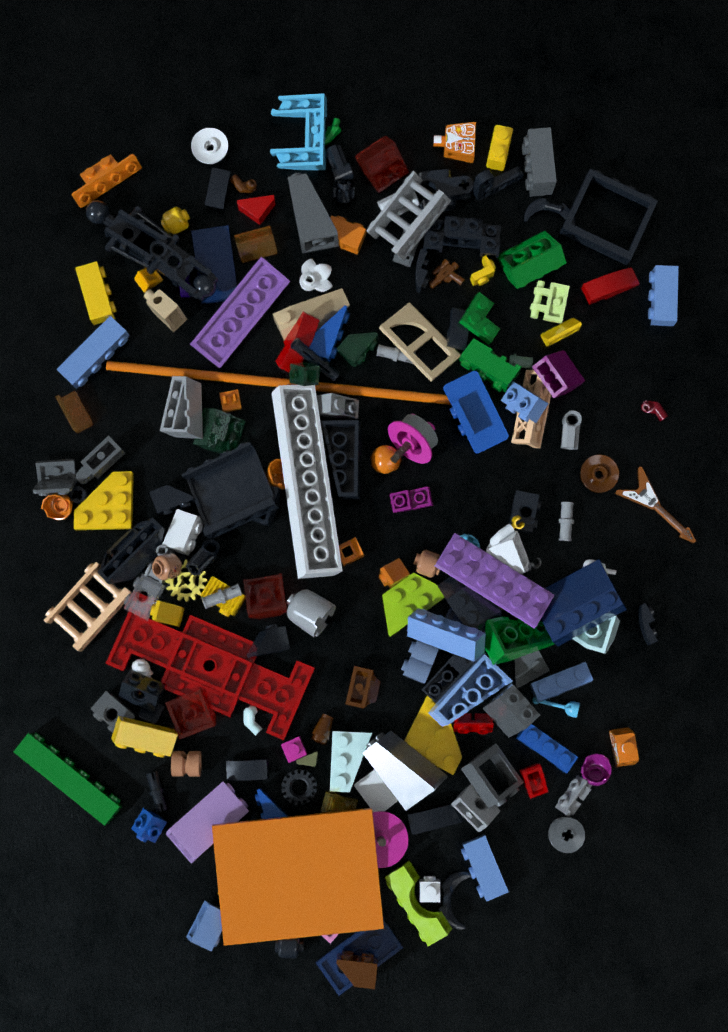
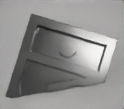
M539 650L514 659L515 687L518 689L550 671Z

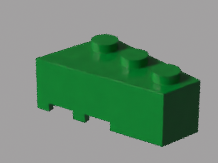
M474 338L459 359L460 364L465 369L477 371L481 380L490 382L492 384L491 387L498 392L502 391L505 393L521 370L520 365L512 366L506 362L507 358L502 355L500 358L493 353V349Z

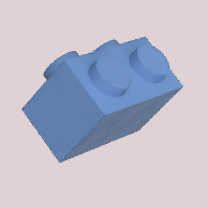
M514 381L501 399L502 402L507 404L506 409L514 414L517 411L520 413L518 417L526 422L531 420L537 423L549 404Z
M204 901L186 937L192 943L212 951L220 941V934L222 932L220 907Z

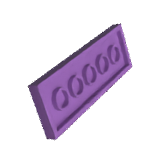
M260 257L190 345L215 366L221 368L290 281L264 258Z
M454 533L434 565L533 628L538 625L554 597V594Z

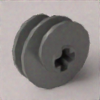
M559 817L549 827V841L558 851L572 853L583 845L585 830L576 819ZM569 830L571 837H567L564 840L565 837L562 836V833Z

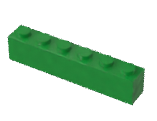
M28 733L13 752L104 826L108 825L123 806L119 803L121 801L120 798L113 793L109 795L104 791V785L98 781L94 783L89 779V773L83 769L78 770L74 766V761L68 757L63 758L59 754L60 750L52 744L48 746L43 742L45 738L39 733Z

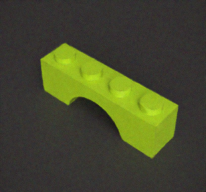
M407 861L392 870L385 877L389 889L393 890L397 896L399 905L406 910L409 921L418 929L421 940L430 946L447 936L452 927L442 912L428 911L418 903L415 896V885L420 877L410 861Z

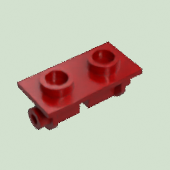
M465 713L453 721V731L460 734H467L469 732L487 734L492 732L494 723L488 714L475 713V720H471V713Z

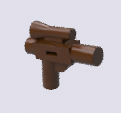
M444 259L441 265L432 271V274L436 275V277L428 285L433 289L443 281L449 283L454 280L461 286L465 279L455 272L459 267L455 261L450 265Z

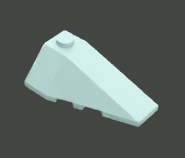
M614 616L573 639L587 649L606 654L615 639L620 620L617 616Z

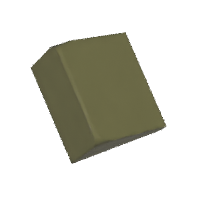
M318 751L297 759L296 763L315 767Z

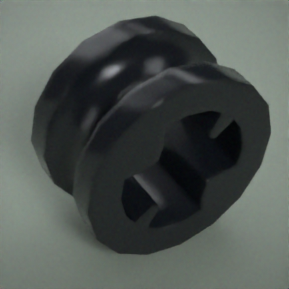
M75 486L69 493V498L75 504H81L88 497L86 490L80 486ZM76 491H78L79 493L83 492V495H81L82 498L80 500L78 498L74 499V496H76L74 493Z

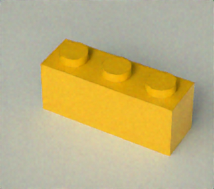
M97 261L76 267L88 314L93 325L103 323L110 316L115 319L114 313L117 310L114 301L110 302L109 295H112L109 284H105L104 278L107 277L104 267H100Z
M118 716L111 738L115 746L127 749V747H131L137 752H153V755L164 758L165 755L171 757L178 734L172 728Z

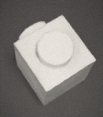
M424 876V879H419L420 902H440V880L436 879V876Z

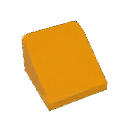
M147 268L137 272L134 279L144 293L163 281L156 270L153 274H149L146 271Z

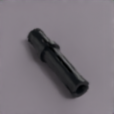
M296 338L291 343V349L295 350L316 367V371L322 372L331 381H335L338 378L340 372L333 368L327 359H322L300 341L299 338Z

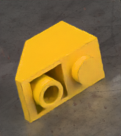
M157 600L156 604L152 605L150 615L153 616L152 620L180 627L185 608Z

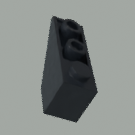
M454 654L425 685L422 691L437 703L474 661Z

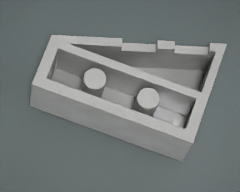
M172 376L160 428L161 432L173 437L203 439L201 383L186 376Z

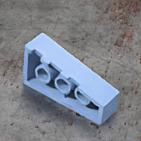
M483 654L472 663L428 714L441 726L449 725L511 683L512 680L497 665H493L491 660Z

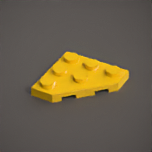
M112 472L74 510V529H132L133 472Z
M426 696L404 741L432 764L454 775L462 755L452 725L450 723L449 725L441 726L428 714L436 703Z

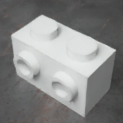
M177 509L162 545H166L172 551L189 556L190 552L195 548V540L198 534L202 531V519Z

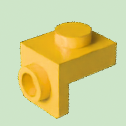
M487 255L482 258L484 268L471 274L470 281L473 286L477 284L481 286L494 276L496 267L493 260L488 259Z

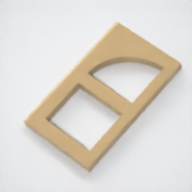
M410 302L379 327L431 382L461 356L455 348L447 347V339ZM398 325H413L419 327L425 333L407 347L391 328ZM431 338L449 356L432 371L414 354L416 350Z

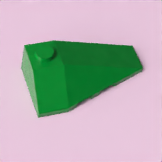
M502 616L489 619L485 624V650L493 665L508 662L555 645L541 621L533 628L520 619L509 620L508 617Z

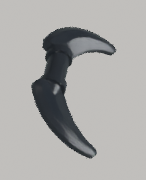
M540 198L528 206L525 211L524 221L527 222L530 216L541 210L556 212L566 220L570 207L565 203L557 205L549 203L545 198ZM575 216L571 222L573 225H576Z
M469 872L454 873L441 885L444 888V897L438 911L443 913L450 926L455 929H465V926L452 913L451 897L453 890L461 881L472 877Z

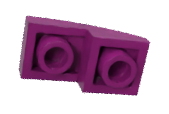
M430 487L390 494L393 513L433 506Z

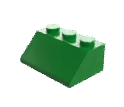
M546 231L500 253L497 258L508 280L517 289L526 286L535 279L542 278L545 274L557 270L566 264L561 244Z

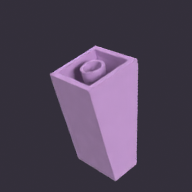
M222 782L166 833L191 864L214 844L212 824L238 822L249 812L246 802L242 798L238 799L235 796V790L229 783L225 784Z

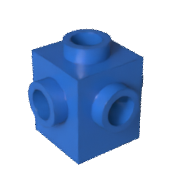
M143 808L131 829L137 833L136 837L143 842L149 840L155 843L167 822L158 814Z

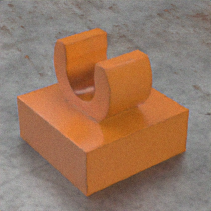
M238 389L219 393L223 413L242 409Z

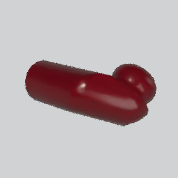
M644 401L642 403V411L656 414L660 422L668 417L659 402Z

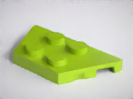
M412 573L384 593L382 597L388 635L391 637L408 625V616L418 608L429 610L443 600L445 597L439 587L416 573Z

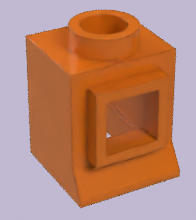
M356 537L339 545L343 566L364 557ZM350 546L354 554L345 558L342 549Z

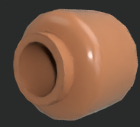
M423 550L421 554L417 553L413 563L417 565L416 572L430 578L438 575L440 569L434 565L440 555L429 550Z
M173 553L157 556L152 564V571L160 580L176 578L179 576L182 568L181 561Z

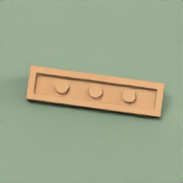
M526 370L523 387L547 403H550L551 394L538 375L536 382L533 385L530 384L531 376L537 375L534 370ZM549 404L537 423L531 420L524 422V420L518 417L520 413L517 412L511 443L541 448ZM525 429V438L519 439L520 432Z

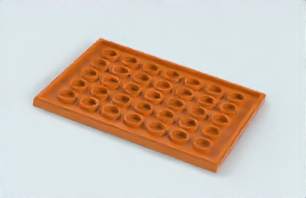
M372 808L212 824L224 946L384 929Z

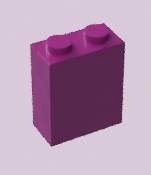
M564 350L547 355L532 366L553 398L572 392L585 382Z

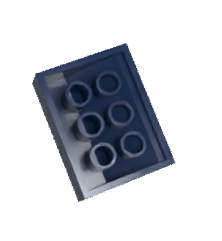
M598 559L545 588L554 594V597L541 619L553 643L560 646L627 609L601 561Z

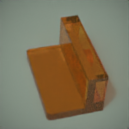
M270 226L234 235L242 263L277 254Z
M76 391L62 398L59 395L56 396L68 422L76 433L94 425Z

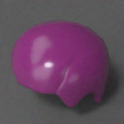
M597 753L588 755L581 768L583 779L587 780L588 784L594 786L605 784L612 772L609 759Z

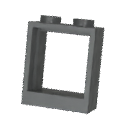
M497 744L487 748L461 768L488 808L494 805L499 807L507 801L505 797L508 795L511 797L519 791L518 787L524 783ZM488 759H491L509 785L499 795L479 769V766Z

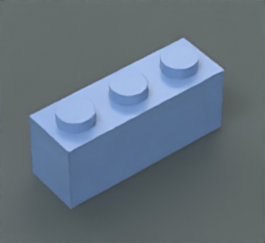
M655 265L654 269L649 273V283H652V289L649 290L648 296L649 301H651L648 319H651V325L674 326L677 322L678 266Z
M586 662L533 682L529 686L536 702L539 703L593 681Z
M483 834L462 843L464 848L461 849L465 861L468 859L472 867L468 869L472 879L477 878L479 886L476 888L480 898L484 897L486 901L508 893L486 836Z

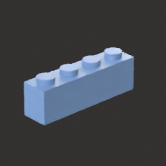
M110 316L57 370L76 389L79 386L82 387L88 381V377L92 373H96L101 368V364L105 360H109L114 355V351L128 341L129 334Z
M418 608L408 616V637L474 662L485 653V632L444 618L441 615L433 614L425 609Z

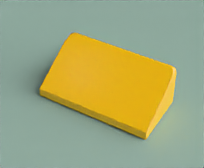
M571 318L542 333L541 338L546 347L579 331L582 324L580 321Z

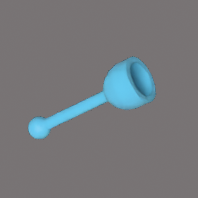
M533 697L532 702L538 704L535 697ZM546 700L539 702L565 709L567 715L577 718L579 702L570 701L566 705Z

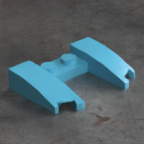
M325 94L279 96L278 99L282 103L278 110L272 109L271 115L306 117L305 148L270 149L271 155L277 156L280 162L277 164V167L293 170H326L325 117H327V98Z

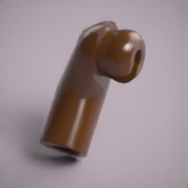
M237 174L230 178V182L241 193H252L256 190L257 183L252 179L242 182Z

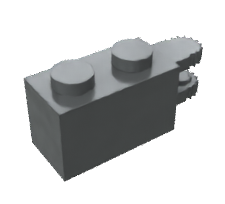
M107 436L81 461L84 466L75 476L77 481L81 484H86L94 477L98 479L125 452L110 436Z

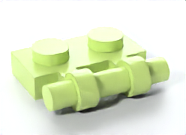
M538 281L537 287L534 288L533 292L535 297L530 307V317L537 319L539 312H543V320L562 324L570 286L551 282L550 289L544 288L545 282ZM542 296L548 297L546 305L541 304Z

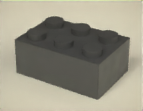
M551 127L528 129L527 136H524V143L522 144V155H526V161H524V173H527V179L525 180L526 191L529 190L530 197L552 195L556 184Z

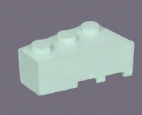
M333 731L330 791L350 792L364 756L363 752L367 748L366 744H368L372 733Z

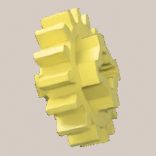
M188 560L184 561L181 570L187 568ZM181 571L179 576H177L178 583L174 585V578L165 580L166 583L170 584L167 590H173L171 596L178 595L177 600L179 601L183 597L185 602L189 601V597L195 601V595H201L200 590L205 588L203 583L208 582V579L203 578L206 572L203 571L199 576V584L196 586L195 579L197 575L194 576L190 572ZM184 577H186V578H189V577H190V579H189L190 584H189V585H187V584H184V585H183V583H184L183 578H184ZM185 589H190L192 591L188 594L181 593Z

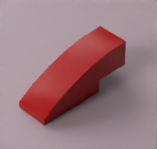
M631 267L584 283L582 291L590 305L639 285V281Z
M304 311L302 312L284 340L285 347L276 359L280 369L293 375L296 374L304 358L291 349V343L296 338H299L300 341L310 347L320 321L318 318Z

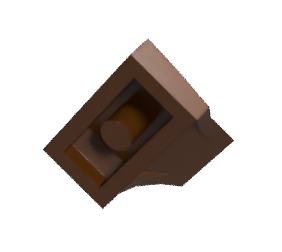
M354 666L346 705L365 709L367 705L376 702L381 681L375 677L373 670Z

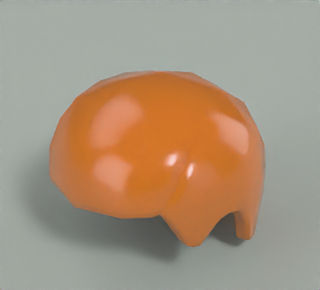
M388 445L377 447L370 458L372 467L377 472L389 474L397 470L401 463V458L396 463L390 459L397 449Z
M275 459L270 463L266 474L272 486L283 490L285 489L282 462L281 459Z
M58 492L50 493V495L46 496L41 505V509L45 510L47 517L55 520L66 519L71 514L73 507L69 496L66 494L59 495Z

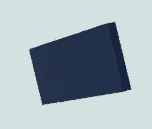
M229 226L193 230L191 232L195 260L204 267L209 268L215 274V277L218 278L215 293L211 297L205 298L201 303L225 301L237 287Z
M384 919V929L355 932L316 961V964L339 996L352 987L353 984L336 964L338 953H342L343 950L353 951L354 955L362 956V953H372L374 957H377L378 967L403 948Z

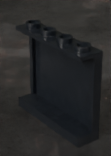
M250 442L238 445V448L232 451H225L219 457L208 459L202 465L191 467L181 474L187 480L205 527L202 529L203 533L209 539L216 538L280 508L257 449Z

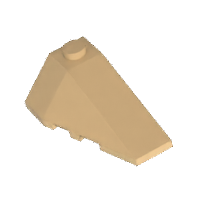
M341 288L289 306L274 313L273 317L283 340H285L303 311L320 320L317 330H319L344 305L348 308L350 304Z

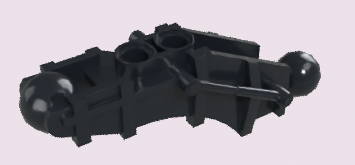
M95 200L88 204L86 208L87 218L95 224L104 223L108 226L104 230L105 236L107 238L111 237V239L104 247L106 251L111 252L113 250L147 268L146 271L149 274H153L155 270L159 271L169 278L174 286H179L188 292L191 298L194 297L203 301L215 293L216 283L218 282L215 274L195 260L196 258L192 255L190 256L178 247L176 243L180 239L177 234L169 235L141 213L142 209L139 206H136L130 215L120 209L117 217L114 218L110 215L109 207L105 202ZM148 223V224L151 225L153 228L157 229L159 232L162 233V235H161L160 233L156 232L155 230L151 229L150 227H148L146 224ZM130 231L133 233V237L126 239L123 237V234ZM143 236L153 241L150 245V254L134 245L137 237ZM119 243L120 248H117L115 245ZM161 247L164 252L157 255L153 252V249ZM175 258L179 261V265L172 267L168 263L169 260ZM194 269L201 275H198L193 281V286H190L185 282V279Z

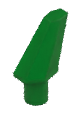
M333 118L332 126H329L325 133V146L329 145L341 132L339 127L340 119Z

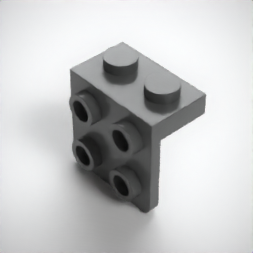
M75 459L36 462L38 482L33 488L34 494L47 496L50 493L58 492L59 495H65L73 490L77 483Z

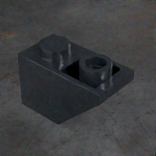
M168 485L149 492L157 513L164 517L172 515L176 509L181 508V510L190 508L192 503L195 502L192 495Z

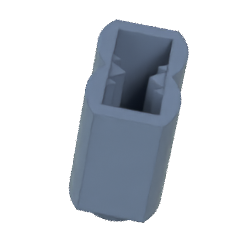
M418 640L417 642L412 641L408 651L412 653L410 659H405L401 668L404 671L403 676L425 684L439 648Z

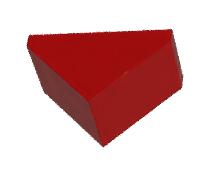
M274 195L237 200L239 211L259 225L276 205Z
M539 763L519 770L530 799L548 792L543 770Z

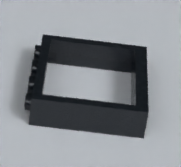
M590 169L559 234L627 265L633 257L658 201L649 194L638 192L633 186L623 185L616 178H609L604 176L599 170ZM590 181L647 207L629 250H625L571 224Z

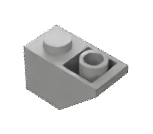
M333 393L317 395L320 416L358 419L359 400Z

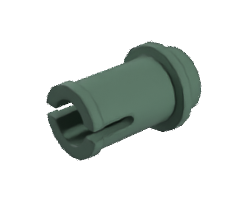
M516 354L510 355L509 364L514 367L518 364L521 368L532 369L533 357L516 356Z

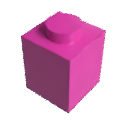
M300 736L281 744L288 763L307 755Z

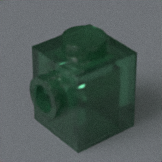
M306 362L291 363L289 372L290 383L301 386L319 385V366Z

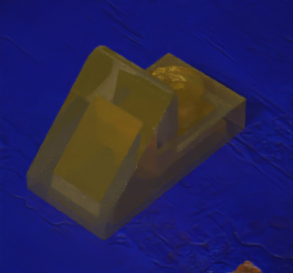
M326 792L321 812L356 810L358 799L334 792Z

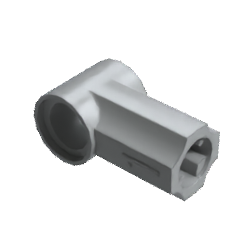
M577 411L567 412L562 419L561 448L578 449L582 418ZM568 416H574L576 418L575 425H571L568 423Z

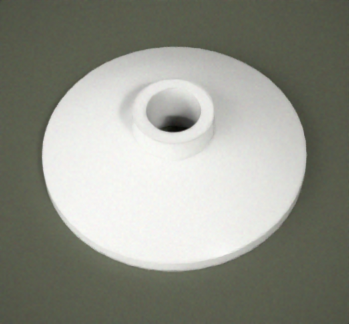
M202 129L192 139V153L202 163H217L227 154V138L218 129ZM209 146L214 147L211 151L207 150Z

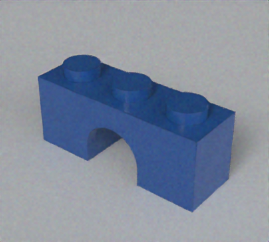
M532 724L521 731L516 739L543 756L548 762L564 773H568L578 758Z

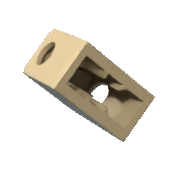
M149 289L145 293L144 298L147 299L146 303L152 312L173 332L187 320L180 307L160 289L156 292Z

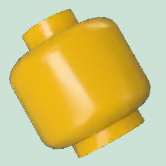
M174 207L163 214L161 224L167 233L178 234L188 228L190 217L185 209L181 210L179 207Z

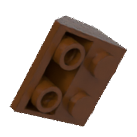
M347 950L338 953L336 964L354 987L375 989L378 963L377 957H374V954L362 953V956L354 955L353 951Z

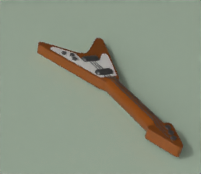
M642 467L638 468L639 488L637 490H616L615 493L655 510L680 533V538L692 543L696 542L690 528H685L660 505Z

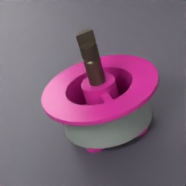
M415 414L405 416L403 421L392 422L388 427V434L398 450L390 458L391 461L396 463L404 455L414 462L428 463L432 458L431 449L438 443L434 425Z

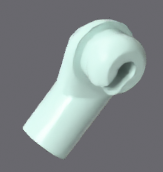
M250 705L244 710V724L256 736L262 728L255 722V714L258 712L257 708Z

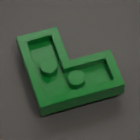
M479 292L472 300L459 323L489 345L500 328L486 318L494 303Z

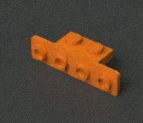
M110 154L80 174L86 184L73 192L72 196L78 206L83 208L142 169L134 154L129 155L119 163Z

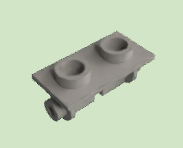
M577 775L571 781L565 794L559 798L555 807L568 817L574 815L581 805L576 799L579 797L584 801L591 791L592 785Z

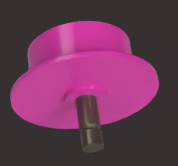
M384 811L373 812L378 868L390 867L396 864L407 850V829L397 816Z

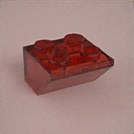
M387 136L382 137L355 156L363 173L377 192H381L409 173L395 142Z

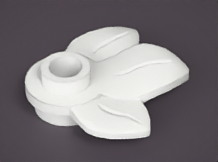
M309 259L303 264L299 283L304 290L311 291L316 289L320 292H325L332 288L331 282L327 280L332 271L331 266L327 264L316 265L313 259Z

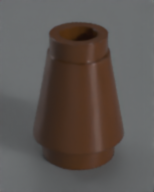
M322 714V717L311 733V740L326 745V742L330 739L333 717Z

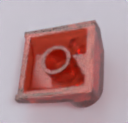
M281 573L261 578L243 579L249 618L275 617L287 612Z
M202 689L166 702L179 739L217 725L216 714L210 709Z

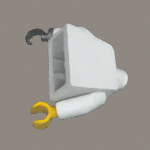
M519 515L513 517L511 525L507 524L490 539L486 553L518 573L523 574L530 571L531 567L534 569L539 568L542 561L540 558H536L538 559L537 565L534 566L533 562L529 563L519 533L514 531L515 528L522 529L525 523L521 522L516 525V522L521 519Z

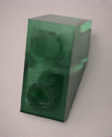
M376 332L350 334L337 348V354L353 367L357 364L361 365L367 357L365 354L369 350H374L378 345V334Z

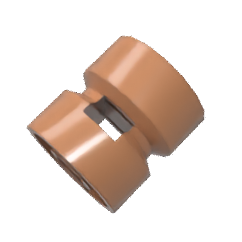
M184 751L172 752V776H184L185 774H188L189 777L201 776V751H189L188 754Z

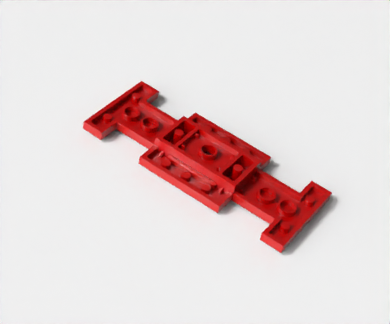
M137 592L106 664L125 671L132 654L166 668L161 683L166 684V690L228 717L232 716L238 699L274 714L266 733L285 740L315 668L296 661L290 677L287 678L255 664L257 656L247 657L253 641L197 617L189 616L183 632L149 619L152 605L155 604L156 600ZM208 660H212L215 663V668L212 671H207L204 668V664Z

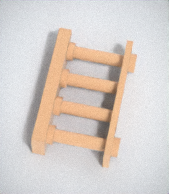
M97 562L95 564L91 563L84 572L86 574L55 608L52 607L45 614L47 617L44 619L49 624L55 621L69 633L75 641L73 647L80 652L87 647L133 595L125 587L122 590L113 584H108L98 574L101 565ZM92 577L113 594L115 599L110 604L104 603L85 586ZM79 592L83 593L101 609V614L97 619L92 618L73 601ZM66 606L87 623L88 629L84 633H79L59 615Z

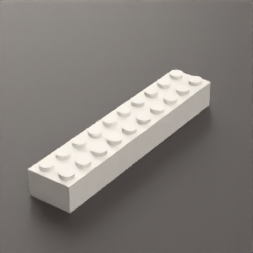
M315 384L279 385L272 392L298 579L335 576L342 572V564Z

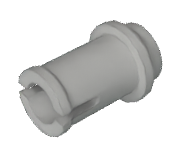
M159 545L156 549L158 556L169 553L175 554L166 545Z

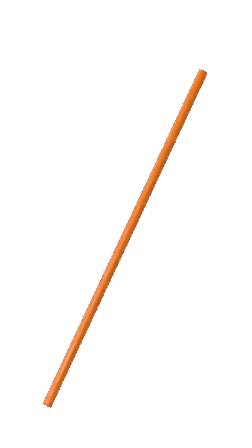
M107 361L106 370L171 377L186 376L191 379L269 387L315 384V389L319 392L451 405L447 396L442 394Z

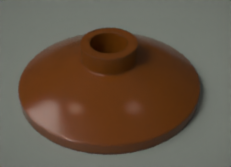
M594 455L583 463L580 472L581 480L593 492H607L616 485L619 478V469L610 457ZM601 472L602 477L597 478L595 473Z

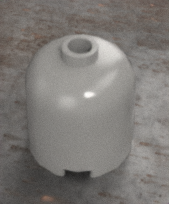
M303 589L296 595L292 594L287 600L288 618L313 637L321 634L327 626L325 623L327 617H332L336 609L334 604L308 589Z

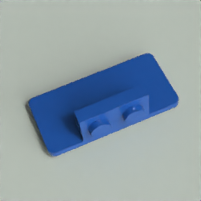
M472 371L444 385L443 390L452 406L449 410L454 419L458 418L460 422L458 428L462 436H467L475 453H480L508 439L509 435L477 371Z

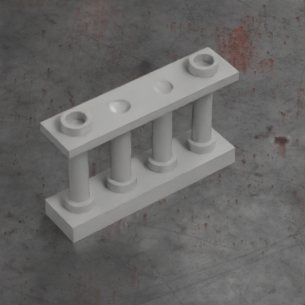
M414 171L406 177L398 191L366 230L374 239L381 235L394 245L392 251L403 261L451 202L442 191L438 190L436 194H433L420 185L423 180ZM415 190L429 200L424 209L419 208L409 200V197ZM403 205L418 216L411 225L397 215ZM391 220L406 230L399 240L385 230Z

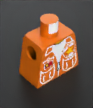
M476 122L447 125L445 136L434 135L433 146L444 147V157L473 163Z
M629 727L609 730L615 767L636 764L639 761L634 732Z

